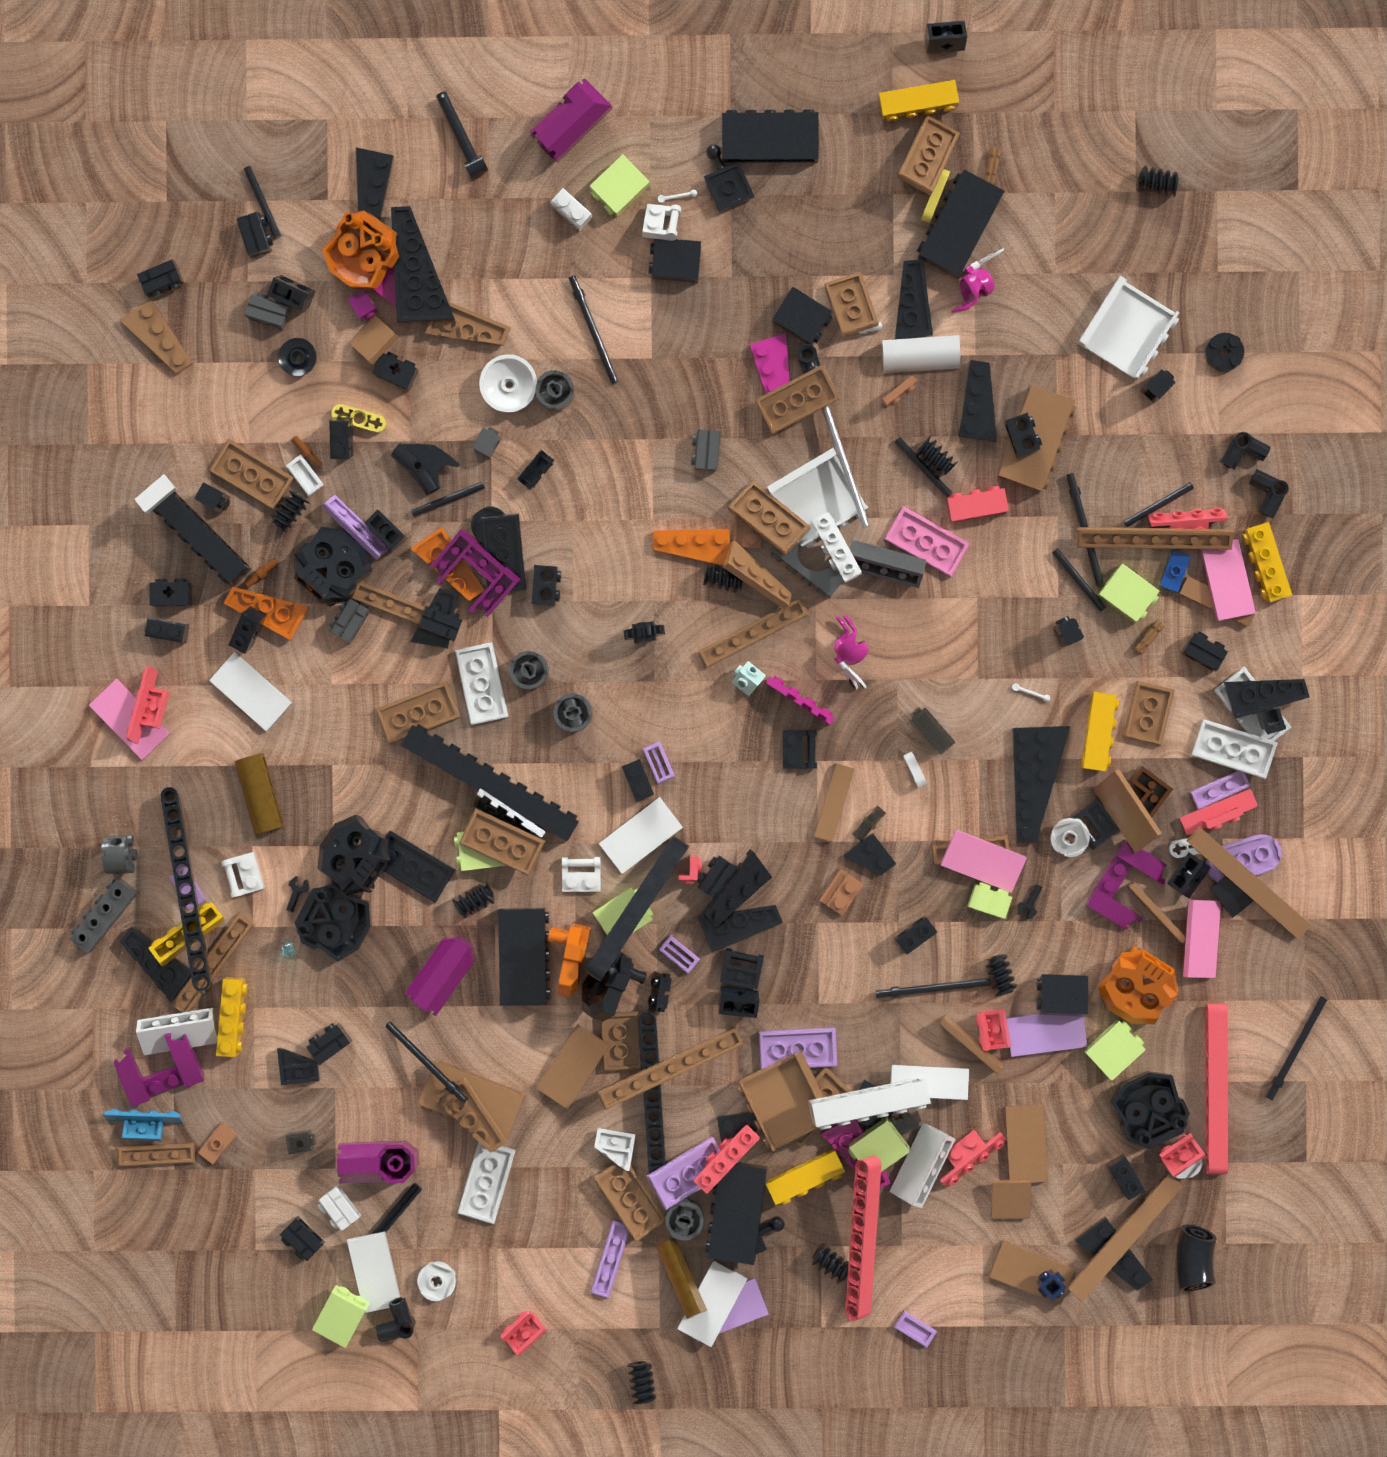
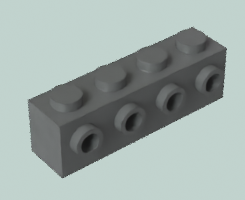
M852 540L850 551L862 573L916 588L920 587L926 559Z
M122 878L116 881L113 879L106 887L108 891L105 895L101 894L97 898L94 909H89L83 916L84 921L82 924H77L71 931L72 936L69 940L87 954L94 950L139 893Z

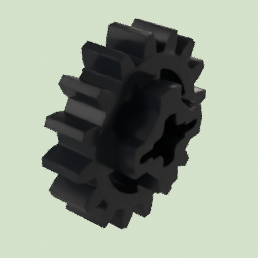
M654 621L632 624L631 629L623 630L624 640H634V644L657 641L656 637L665 635L664 625H655Z

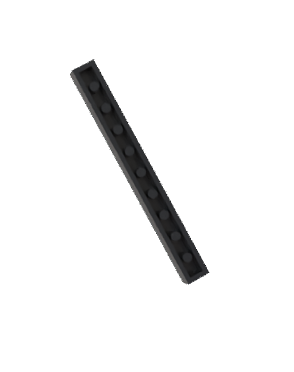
M422 725L411 726L401 743L402 747L475 789H483L515 812L568 842L579 823V820L576 819L578 817L576 814L569 810L567 813L560 810L561 806L553 801L550 803L544 801L543 795L536 791L532 794L527 791L528 787L520 782H517V784L511 782V777L501 772L499 775L493 771V766L486 762L483 765L477 762V757L470 753L467 755L461 753V748L453 743L450 746L443 742L444 738L437 734L433 736L428 734V729Z

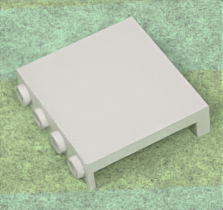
M1120 276L1077 344L1136 380L1139 376L1143 377L1147 372V363L1149 360L1153 361L1157 356L1158 351L1156 349L1159 344L1163 345L1169 335L1166 333L1169 328L1173 329L1177 324L1179 312L1171 311L1126 282L1127 279Z
M834 448L767 487L768 492L811 526V530L798 542L801 548L813 546L817 543L816 539L820 537L812 522L813 519L829 512L836 526H839L841 529L850 524L849 520L851 518H859ZM861 498L864 510L868 509V506L864 503L863 499Z

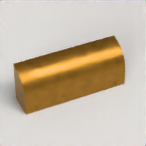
M264 753L234 761L255 835L284 827Z
M668 1240L656 1246L686 1318L689 1319L707 1311L677 1240Z

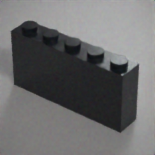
M788 109L784 110V112L765 110L764 113H757L756 110H746L745 113H738L737 110H727L726 113H722L723 163H736L738 161L740 163L818 162L819 112H814L812 109H806L803 112H795V110Z
M963 170L962 174L958 173L953 181V184H955L953 191L949 190L944 198V201H946L944 208L940 207L935 215V218H937L935 225L931 224L926 232V235H928L926 242L922 241L917 249L919 259H923L926 263L959 279L1005 192L1001 188L966 170Z
M546 907L498 909L500 1006L546 1005L547 1000L551 999V991L547 989V981H550V969H547V962H550V950H546V943H549V931H546V923H549V912H546Z
M737 1162L718 1184L713 1187V1195H716L715 1203L712 1202L710 1214H713V1222H709L708 1233L711 1234L710 1241L706 1242L705 1248L709 1259L754 1265L768 1166Z

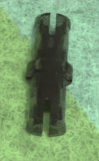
M877 805L852 834L862 842L865 836L872 829L876 828V824L887 813Z

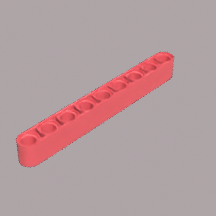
M1206 1004L1207 1175H1227L1228 1009L1227 1004Z
M874 1155L858 1160L855 1165L845 1307L846 1316L851 1321L859 1320L869 1316L871 1313L881 1179V1161Z

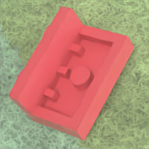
M690 855V874L678 875V880H682V883L690 884L694 883V880H698V872H702V859H698V855Z
M1005 1008L977 1013L976 1026L979 1028V1044L983 1052L991 1049L1011 1047Z
M1191 1133L1180 1136L1176 1140L1177 1143L1172 1146L1168 1145L1160 1151L1159 1157L1174 1178L1206 1156Z
M524 1311L518 1315L517 1320L513 1324L508 1325L503 1330L500 1338L508 1343L517 1356H521L547 1329L535 1313Z

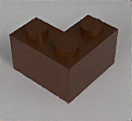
M1138 766L1128 779L1129 783L1143 792L1139 800L1151 818L1173 790V788L1143 766Z

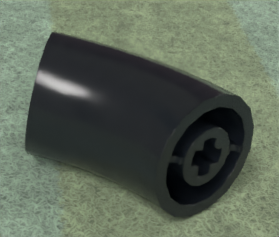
M1189 1224L1181 1227L1177 1243L1176 1271L1181 1292L1198 1291L1216 1284L1213 1258L1217 1238L1209 1230Z

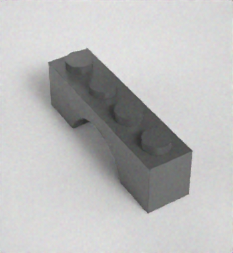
M799 543L786 556L774 546L771 547L770 552L772 554L770 556L779 563L781 560L786 563V569L794 575L796 572L802 576L801 580L808 586L813 584L818 588L816 592L824 598L826 596L830 598L844 580L841 575L830 567L822 571H811L805 568L798 558Z

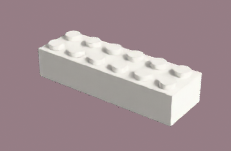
M919 1077L808 1100L812 1123L820 1129L831 1128V1124L834 1123L847 1125L850 1124V1120L854 1119L860 1122L869 1120V1116L873 1115L877 1116V1118L888 1116V1112L892 1111L896 1112V1114L907 1112V1108L911 1107L915 1108V1110L926 1108V1104H931L927 1081Z

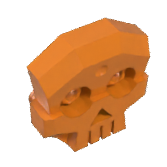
M365 211L355 214L346 212L336 227L337 233L322 249L328 269L352 288L377 289L383 281L387 269L392 268L399 258L396 247V236L398 234ZM349 242L352 243V246L350 248H348ZM371 258H373L372 264L369 263Z
M572 924L569 930L552 927V930L549 931L548 942L563 944L566 947L558 983V995L571 997L579 988L581 965L586 959L591 927Z
M1138 946L1131 947L1129 952H1122L1113 963L1112 971L1098 984V990L1107 1009L1130 1024H1155L1163 1008L1169 1007L1178 994L1175 969L1141 948L1138 949ZM1127 980L1129 983L1124 984L1122 981ZM1151 995L1153 999H1148L1147 996Z

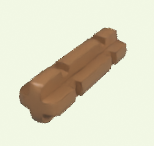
M991 148L989 156L991 158L988 160L987 175L984 179L993 185L996 178L994 176L997 174L999 164L998 158H1000L1001 149Z
M1158 620L1155 621L1152 629L1150 628L1140 640L1141 642L1134 649L1139 654H1144L1147 650L1146 647H1149L1159 635L1158 632L1163 630L1164 624Z

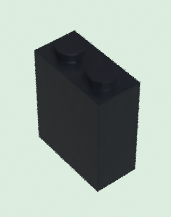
M655 239V243H651L650 254L654 255L653 262H649V274H652V279L698 283L701 241Z
M792 287L773 317L772 322L806 344L812 345L813 342L818 343L822 336L821 329L823 326L827 327L833 317L830 316L832 313L830 309Z
M1042 974L1040 979H1037L1036 989L1040 991V998L1036 999V1010H1040V1015H1088V976Z

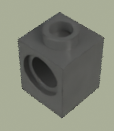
M483 427L472 448L491 459L501 441V437L498 436L499 432L491 427L488 430Z

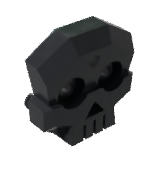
M321 527L311 542L304 543L293 557L294 579L323 604L327 603V606H333L336 602H345L355 591L356 585L372 573L367 551L345 530ZM324 552L326 555L320 556L319 553ZM341 571H346L347 575H342Z
M353 815L335 823L319 847L317 869L331 877L332 884L344 893H371V889L375 888L374 882L386 865L394 861L391 857L396 859L397 854L394 850L388 849L387 838L379 831L371 829L361 816Z
M332 883L323 887L313 888L294 922L301 943L314 950L320 948L337 962L359 950L372 926L370 901L344 893ZM341 906L346 907L345 913L340 911ZM322 909L325 917L316 918ZM328 931L333 933L332 938L327 937Z
M620 951L601 981L588 975L582 984V1011L591 1018L602 1022L615 1015L622 992L625 991L629 980L631 979L643 984L647 973L635 969L632 959Z
M1151 1071L1143 1072L1122 1082L1110 1101L1122 1120L1120 1126L1126 1139L1147 1149L1183 1134L1184 1129L1187 1127V1119L1190 1112L1184 1099L1178 1096L1174 1078L1171 1074ZM1161 1098H1165L1164 1104L1159 1103ZM1134 1110H1139L1138 1116L1133 1115ZM1155 1118L1162 1121L1161 1123L1154 1125Z

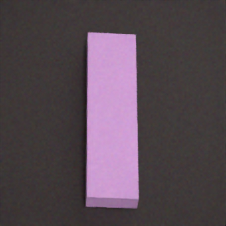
M336 495L322 505V508L376 560L390 549Z
M613 1219L591 1289L592 1294L608 1299L629 1232L619 1220Z

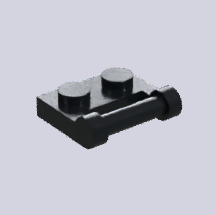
M783 730V769H817V763H815V736H817V730ZM802 736H808V763H802Z
M1097 798L1071 817L1081 820L1083 816H1086L1101 835L1096 839L1089 830V846L1092 850L1119 831V828Z
M726 948L720 982L758 989L764 955L758 954L756 956ZM730 958L756 963V969L729 964Z

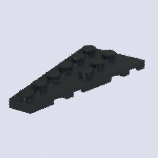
M391 207L392 230L398 234L396 236V247L399 258L394 264L397 322L455 320L411 207Z
M1071 726L1012 728L1016 843L1037 842Z

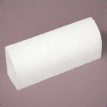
M959 335L882 340L883 374L960 369Z
M207 1008L138 1020L136 1034L143 1054L150 1055L170 1051L165 1039V1034L171 1033L172 1040H183V1035L186 1034L192 1047L216 1044L218 1023L214 1009Z
M891 1066L890 1083L921 1077L927 1081L930 1098L968 1100L969 1069Z
M923 1123L889 1192L912 1206L922 1208L956 1139L937 1128Z

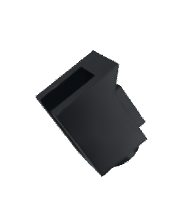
M1280 708L1257 714L1261 730H1265L1267 735L1286 729Z

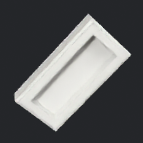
M299 455L286 465L309 497L325 486L302 455Z

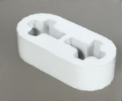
M912 751L903 755L917 787L921 788L927 785Z
M1188 838L1172 841L1168 846L1169 854L1175 858L1186 857L1188 852L1193 855L1200 853L1195 848L1188 847L1190 845L1186 841ZM1175 844H1178L1180 847L1185 846V849L1180 850L1178 855L1172 851L1175 848Z

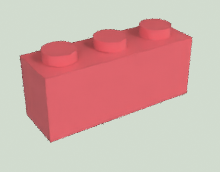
M999 486L990 487L987 492H981L980 489L969 491V495L962 496L961 493L951 494L950 498L946 500L950 523L1007 513L1009 511L1005 488L1000 489Z

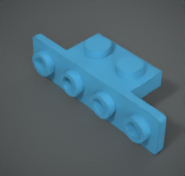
M117 1109L104 1111L106 1121L124 1122L123 1140L162 1141L164 1123H183L181 1114L175 1111H168L167 1113H159L153 1110L148 1111V1113H140L138 1110L121 1112Z

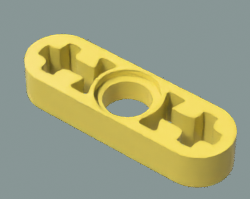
M943 169L936 187L928 200L921 218L922 221L930 223L950 171Z
M338 404L332 409V417H339L336 411H340L341 408L347 414H350V410H352L353 412L350 417H353L354 427L375 433H381L386 429L387 422L380 415L343 404ZM358 413L363 414L365 417L364 422L361 424L354 422V416ZM368 416H371V421L376 422L380 419V422L383 424L382 427L378 426L375 429V425L368 423Z

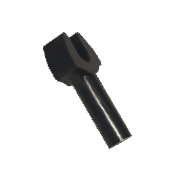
M295 876L289 882L293 892L286 908L287 911L293 912L300 893L308 891L309 884L307 879L304 880L301 888L296 885L298 876Z
M1036 884L1028 900L1024 903L1019 902L1017 906L1019 915H1021L1026 907L1030 910L1027 919H1031L1036 915L1037 910L1034 908V903L1043 888L1042 886Z

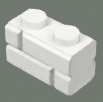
M564 188L550 202L551 206L569 223L573 224L579 232L593 218L592 214Z
M339 1185L335 1186L318 1200L320 1210L330 1216L331 1225L335 1229L339 1228L340 1231L344 1230L361 1216Z

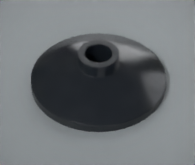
M292 338L281 346L278 360L281 368L286 373L292 376H303L314 368L317 354L314 346L309 341L303 338ZM301 355L302 359L301 361H296L295 357Z

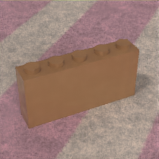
M1031 385L1019 415L1028 412L1029 417H1033L1036 425L1033 429L1035 434H1039L1041 438V449L1029 455L1016 458L1010 441L997 477L1039 493L1043 489H1047L1050 481L1047 476L1049 471L1053 472L1056 465V460H1054L1055 454L1060 453L1063 442H1060L1062 435L1067 434L1070 424H1067L1069 416L1073 417L1076 406H1073L1075 400ZM1018 421L1016 428L1024 431L1026 425L1024 422ZM1024 439L1022 442L1023 447L1031 449L1032 442Z
M436 1059L434 1065L451 1081L456 1083L466 1077L505 1138L508 1139L525 1093ZM430 1072L418 1104L422 1105L421 1108L428 1112H432V1110L439 1112V1115L443 1118H455L449 1115L440 1103L432 1099L446 1090V1087Z

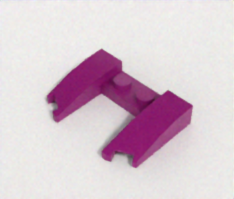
M462 529L434 560L430 568L436 566L440 578L436 579V582L440 585L464 558L491 582L468 611L474 613L475 609L487 612L485 616L488 617L521 579L509 568L501 565L477 543L476 539Z
M1125 839L1085 905L1127 930L1128 924L1136 919L1140 922L1143 917L1112 898L1132 866L1164 885L1165 879H1162V867H1166L1167 864L1143 849L1135 853Z
M171 1033L165 1034L166 1042L176 1066L143 1077L129 1047L124 1050L123 1053L126 1056L120 1062L117 1059L114 1060L119 1079L132 1107L150 1101L151 1096L182 1085L189 1087L204 1081L203 1069L186 1034L183 1035V1040H172Z

